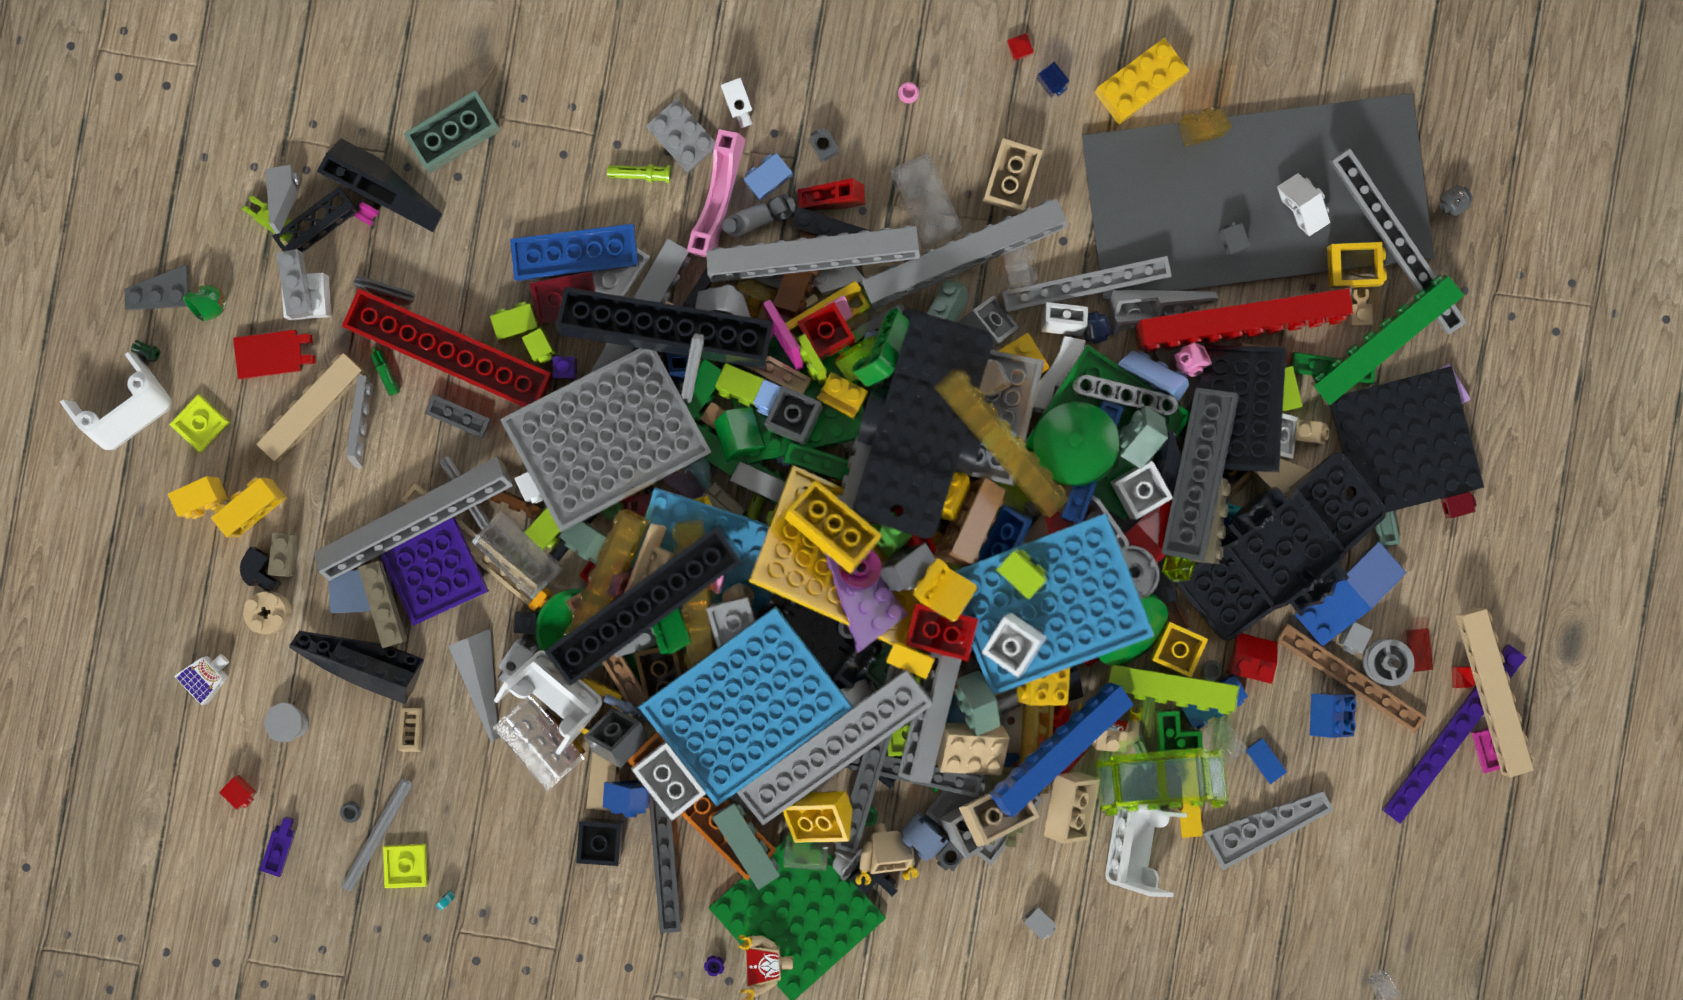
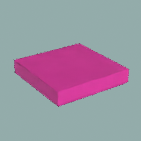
M1489 728L1471 732L1482 773L1499 770L1500 766Z

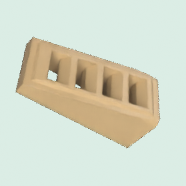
M401 708L398 736L399 751H422V708ZM406 715H416V719H406ZM406 724H416V727H406ZM406 732H415V736H406ZM406 741H414V745H406Z

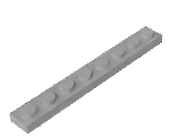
M1164 256L1003 291L1002 294L1006 313L1045 305L1046 302L1055 303L1172 277L1168 257Z

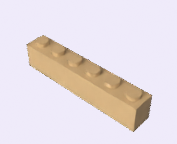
M343 353L334 357L331 361L332 365L327 370L324 369L316 377L318 380L303 390V396L299 400H294L288 406L289 410L285 415L278 416L273 422L274 426L259 436L260 441L256 445L274 462H281L357 382L358 375L363 376L366 373L349 355Z

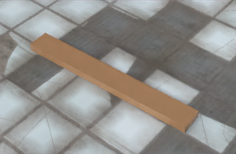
M1285 623L1275 638V641L1415 734L1427 717L1290 624Z

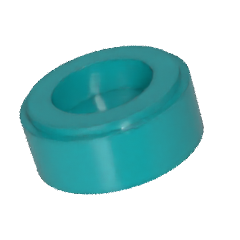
M449 890L435 903V906L439 910H443L453 901L455 895Z

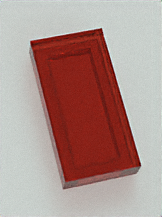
M1429 628L1406 630L1407 645L1414 657L1413 672L1433 670Z

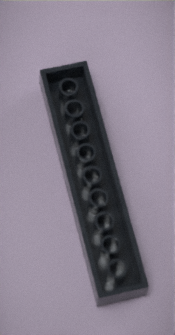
M564 287L556 323L559 335L689 356L693 335H703L702 359L767 369L774 333V323L769 320Z
M718 524L544 652L568 685L571 686L742 563L745 557L721 524Z

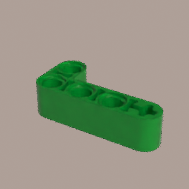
M898 308L892 309L884 317L870 354L858 360L852 367L851 371L865 386H870L887 378L895 370L909 324V320Z

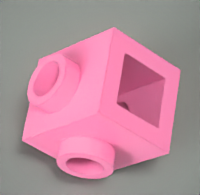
M1195 342L1182 347L1180 352L1174 355L1177 361V369L1191 377L1200 375L1203 369L1212 364L1205 347Z

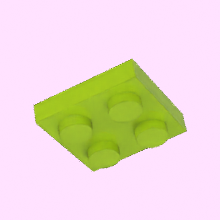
M804 334L797 338L803 364L807 363L806 365L809 369L807 371L812 381L816 380L820 386L827 380L826 369Z

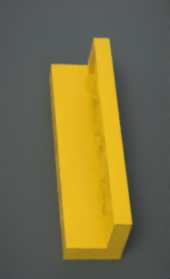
M856 281L785 323L797 344L798 340L795 334L801 331L797 321L818 311L841 296H845L848 305L850 300L857 296L863 304L857 309L850 308L853 316L847 319L846 322L870 308Z

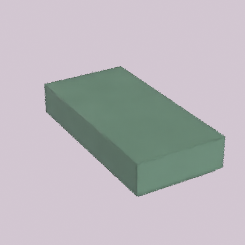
M1394 511L1387 512L1383 521L1375 527L1377 542L1380 541L1383 546L1400 544Z

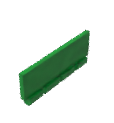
M680 607L652 627L655 637H659L656 641L661 654L667 652L672 654L692 643Z

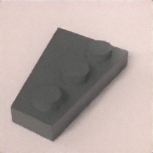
M183 265L125 288V310L187 307L183 296L190 292L188 265Z

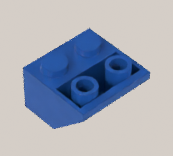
M1311 694L1310 736L1327 738L1354 736L1356 729V695Z

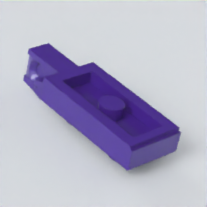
M286 816V818H283L281 826L277 825L275 830L272 831L260 871L277 877L282 876L295 837V831L291 830L294 818Z

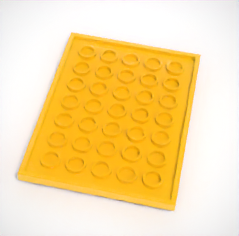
M793 465L789 471L749 582L850 626L833 582L832 571L827 565L828 560L825 552L785 519L787 510L815 480L837 498L839 494L843 495L844 488ZM938 531L931 537L936 549L943 536ZM878 545L872 549L879 557L881 564L888 560ZM915 587L910 590L903 589L899 592L896 590L891 591L908 615L879 636L878 639L891 645L895 641L903 645L906 644L915 604H921L914 595Z

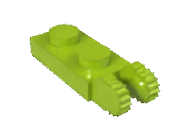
M251 195L249 199L254 204L262 207L261 210L256 214L248 206L243 205L241 209L252 216L256 222L275 234L269 224L268 204ZM287 217L283 227L289 224L292 220H290ZM286 233L281 239L289 244L292 241L293 234Z

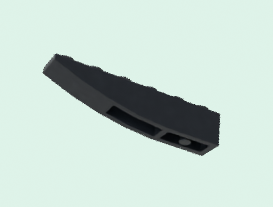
M342 138L325 154L317 170L322 176L433 233L443 216L438 209L380 158Z
M298 631L289 644V648L324 670L363 689L403 704L407 702L413 692L424 663L423 658L391 646L382 648L379 643Z

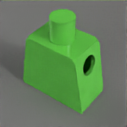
M894 511L891 512L893 516L899 517ZM872 522L869 523L870 526L882 535L877 545L887 559L903 549L912 537L911 534Z

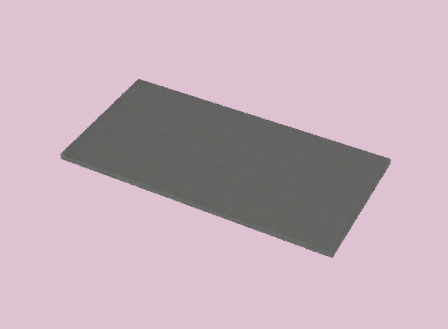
M1412 93L1081 136L1099 271L1167 256L1172 277L1115 290L1184 291L1328 272L1327 247L1331 244L1382 242V248L1386 250V258L1383 260V265L1396 264L1397 261L1329 162L1331 158L1346 148L1352 150L1425 260L1434 258ZM1297 173L1304 179L1308 178L1316 189H1321L1325 196V199H1323L1324 204L1330 212L1328 214L1330 223L1311 236H1308L1298 227L1293 211L1282 202L1277 186ZM1236 222V225L1243 223L1250 248L1226 256L1219 232L1228 223ZM1374 249L1341 251V270L1375 266ZM1113 290L1102 292L1103 301L1111 299Z

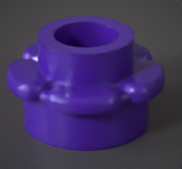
M710 956L707 958V962L704 963V969L710 976H717L724 971V961L721 957Z

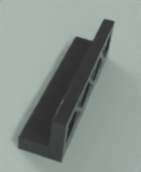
M339 186L283 227L280 233H275L272 237L283 252L298 249L303 253L351 218L359 209L350 201ZM340 194L345 202L339 207L332 206L333 199ZM320 208L327 209L326 216L323 219H315L317 210ZM302 221H310L308 230L305 232L298 231L299 224ZM286 233L293 234L292 241L285 246L280 238Z

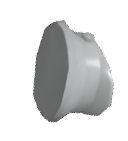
M282 702L268 709L264 725L271 739L277 742H289L302 736L308 730V719L296 705Z

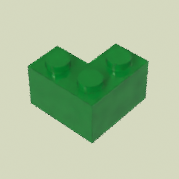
M1176 709L1155 710L1157 753L1165 755L1203 752L1202 731L1198 729L1181 730L1180 711Z

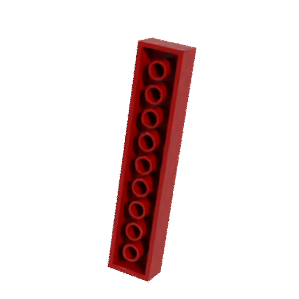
M359 288L341 326L522 407L545 397L553 379V374Z
M1347 288L1141 319L1134 328L1138 351L1144 350L1145 353L1156 352L1161 347H1165V350L1178 348L1179 345H1191L1194 342L1206 341V344L1219 342L1223 338L1231 341L1239 339L1240 336L1246 334L1248 338L1260 336V333L1266 331L1270 335L1280 333V330L1288 328V331H1297L1306 325H1309V328L1321 327V324L1329 322V325L1341 324L1342 321L1348 320L1347 317L1354 312L1350 289Z

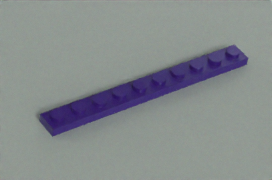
M1507 644L1501 653L1504 657V670L1511 679L1527 657ZM1476 686L1382 809L1383 812L1396 822L1402 823L1483 716L1484 711Z

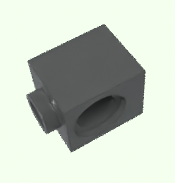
M821 128L810 134L809 143L821 164L839 154V148L827 128L823 131ZM820 140H826L829 146L821 149L817 146V143Z
M1236 222L1228 223L1219 232L1226 256L1250 248L1243 223L1236 225Z
M951 841L936 855L937 864L946 871L948 868L954 871L964 858ZM947 851H955L956 857L953 860H947L945 858Z

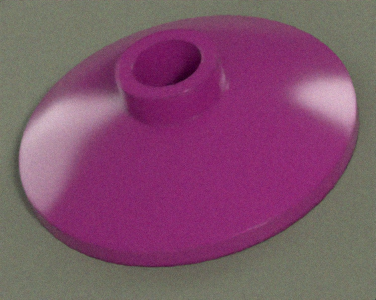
M871 551L858 565L862 568L860 573L854 570L850 574L838 564L841 578L848 585L855 588H866L873 585L881 574V562L874 551Z

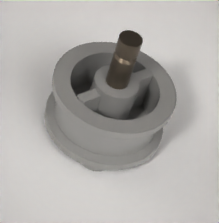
M1379 639L1370 644L1363 656V667L1368 677L1376 683L1396 686L1404 683L1411 676L1414 669V657L1409 647L1404 643L1392 639Z

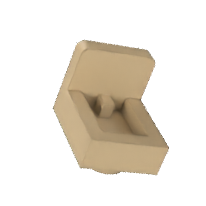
M1297 420L1295 441L1325 445V441L1329 438L1328 424Z

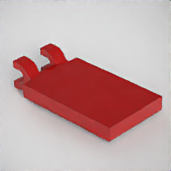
M287 330L233 338L237 375L240 380L302 372L301 365L316 364L315 355H301V344L314 343L313 335H309V333L297 335V330Z

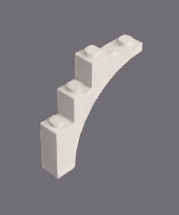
M1067 336L1062 338L1054 362L1039 382L1032 412L1039 414L1044 412L1053 397L1054 387L1059 388L1082 352L1085 340Z

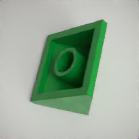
M753 407L726 410L714 421L726 461L765 447Z

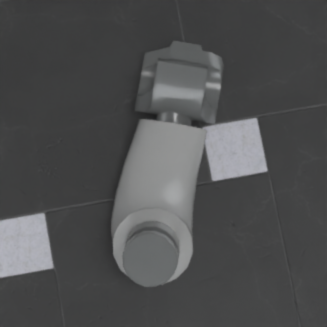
M785 193L768 200L770 207L767 203L730 215L723 221L722 228L730 236L740 237L756 228L775 221L774 217L778 222L793 217L796 214V204L793 198H790Z

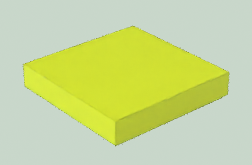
M197 394L169 425L199 453H202L230 422L205 398Z
M426 843L383 846L384 888L425 887L428 885Z

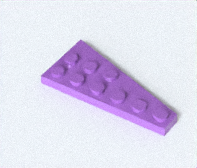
M826 554L827 565L832 571L833 582L836 586L839 600H841L843 611L847 615L850 632L854 635L857 652H859L908 614L880 576L869 587H852L841 578L838 563ZM857 566L855 570L859 573L862 572V568Z

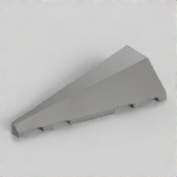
M1113 290L1109 303L1111 333L1114 337L1126 329L1133 331L1135 330L1134 326L1141 319L1181 314V311L1193 308V310L1199 309L1201 304L1210 301L1216 303L1218 296L1216 292Z
M489 629L451 644L448 647L488 737L492 742L498 739L499 735L497 731L496 702L494 701L496 692L492 659V634Z

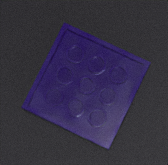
M455 517L380 555L413 626L489 591Z

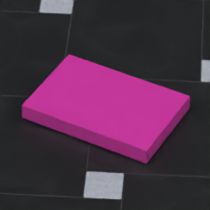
M772 301L764 302L767 320L774 323V335L796 371L803 369L804 365L799 345Z

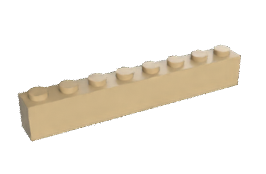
M1480 607L1456 614L1501 773L1511 778L1533 771L1532 764L1534 760L1526 746L1528 739L1526 734L1522 732L1520 725L1522 719L1515 708L1516 698L1509 687L1510 677L1504 670V657L1497 646L1498 636L1491 626L1493 622L1492 616L1487 609Z

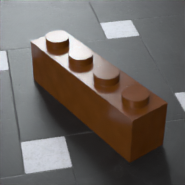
M801 231V234L799 236V238L813 239L818 237L817 235L807 233L804 231ZM821 270L784 274L773 302L780 315L795 318L805 312L807 302L805 301L807 296L812 294L814 278L819 276Z

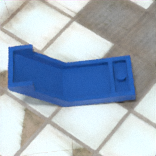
M1378 541L1362 553V557L1346 572L1349 579L1336 584L1333 596H1327L1322 604L1306 607L1301 617L1297 612L1295 616L1315 639L1324 646L1370 611L1407 572L1381 542Z

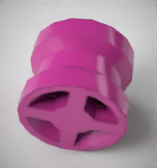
M361 201L359 211L355 212L353 216L372 226L374 224V217L378 216L380 212Z

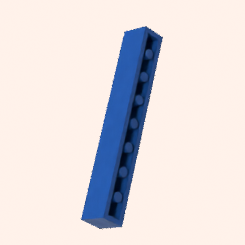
M1109 682L1102 686L1099 693L1088 699L1085 706L1073 713L1064 725L1058 727L1049 739L1043 741L1034 753L1029 754L1019 767L1014 768L1004 781L999 782L995 786L990 796L1004 814L1014 817L1133 706L1121 685Z

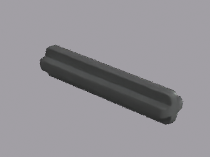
M356 276L353 285L355 287L407 303H413L415 294L413 292L361 276Z

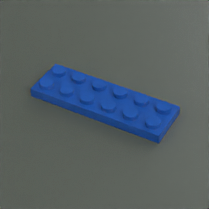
M634 224L510 239L515 281L639 266Z

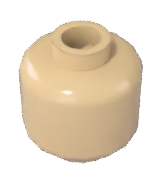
M737 583L724 591L722 600L725 602L748 596L752 606L754 593L749 586Z

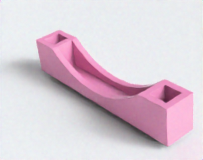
M721 129L718 131L714 146L713 171L708 196L701 216L691 232L687 251L694 256L707 258L706 251L718 246L722 223L725 220L746 141L739 133Z

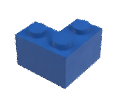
M640 780L604 782L603 808L610 809L611 813L614 814L624 813L625 817H637V814L646 813V808H649L650 792Z

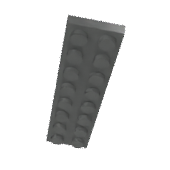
M1196 388L1162 549V554L1205 562L1239 398L1237 393Z

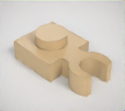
M1368 289L1363 290L1364 295L1362 298L1358 297L1357 290L1352 291V299L1355 301V304H1352L1354 313L1350 315V326L1373 325L1372 304H1366V300L1369 298Z

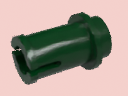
M139 340L134 341L135 343L131 346V352L146 357L150 362L158 360L160 350L157 346H149Z

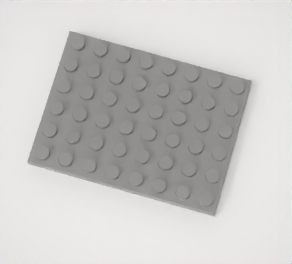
M641 348L500 419L560 532L711 454V450L658 353Z

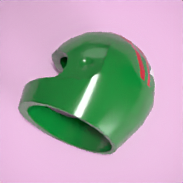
M212 285L200 286L198 293L187 292L183 296L186 306L202 322L220 316L226 307V299L223 292Z

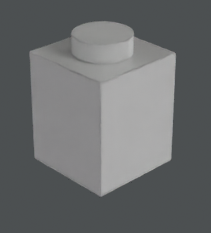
M1354 622L1345 629L1339 644L1343 645V650L1355 655L1356 652L1362 654L1373 631Z
M1037 904L1022 918L1024 924L1041 940L1045 937L1049 938L1056 930L1054 928L1056 926L1055 921Z

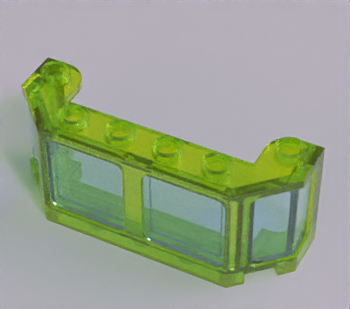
M1208 748L1122 754L1111 756V759L1096 760L1098 778L1100 779L1101 813H1105L1106 816H1117L1118 812L1122 811V809H1126V812L1139 811L1140 807H1147L1148 810H1159L1160 806L1169 805V808L1174 809L1181 808L1182 804L1200 807L1204 806V802L1211 804L1212 808L1225 807V804H1229L1224 750L1208 751Z

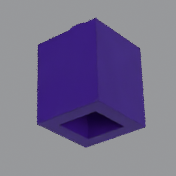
M553 356V378L577 380V359L575 357Z

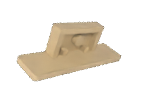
M658 524L650 525L624 593L675 556L660 547L667 529L665 526Z

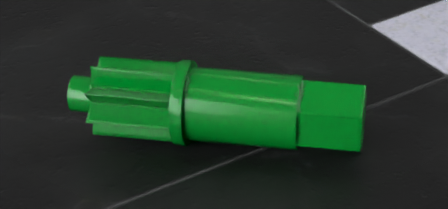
M378 347L373 348V353L370 355L389 397L398 394L401 391L383 350H379Z

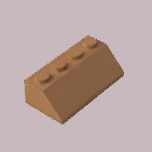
M987 478L970 482L971 488L955 522L949 521L933 555L934 558L962 567L973 565L977 561L979 549L987 540L988 529L996 520L995 514L998 508L1002 506L1004 502L1003 496L1006 492L1005 489Z

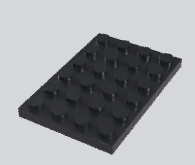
M1203 345L1212 364L1203 369V372L1199 375L1198 388L1232 392L1239 395L1224 470L1279 472L1286 347Z

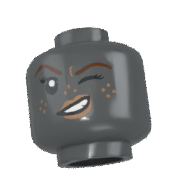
M1457 185L1441 194L1439 206L1443 213H1448L1455 217L1470 209L1473 197L1468 188Z

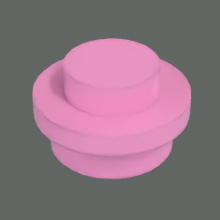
M906 82L900 86L898 96L904 103H913L919 96V89L914 83Z

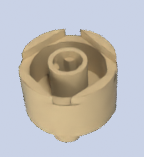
M260 592L245 602L243 616L252 632L259 634L276 633L283 630L292 616V607L289 600L277 592ZM270 610L271 614L265 615V611Z

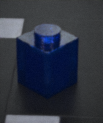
M1055 61L1038 73L1036 77L1051 98L1055 95L1059 97L1068 90L1067 86L1070 81Z

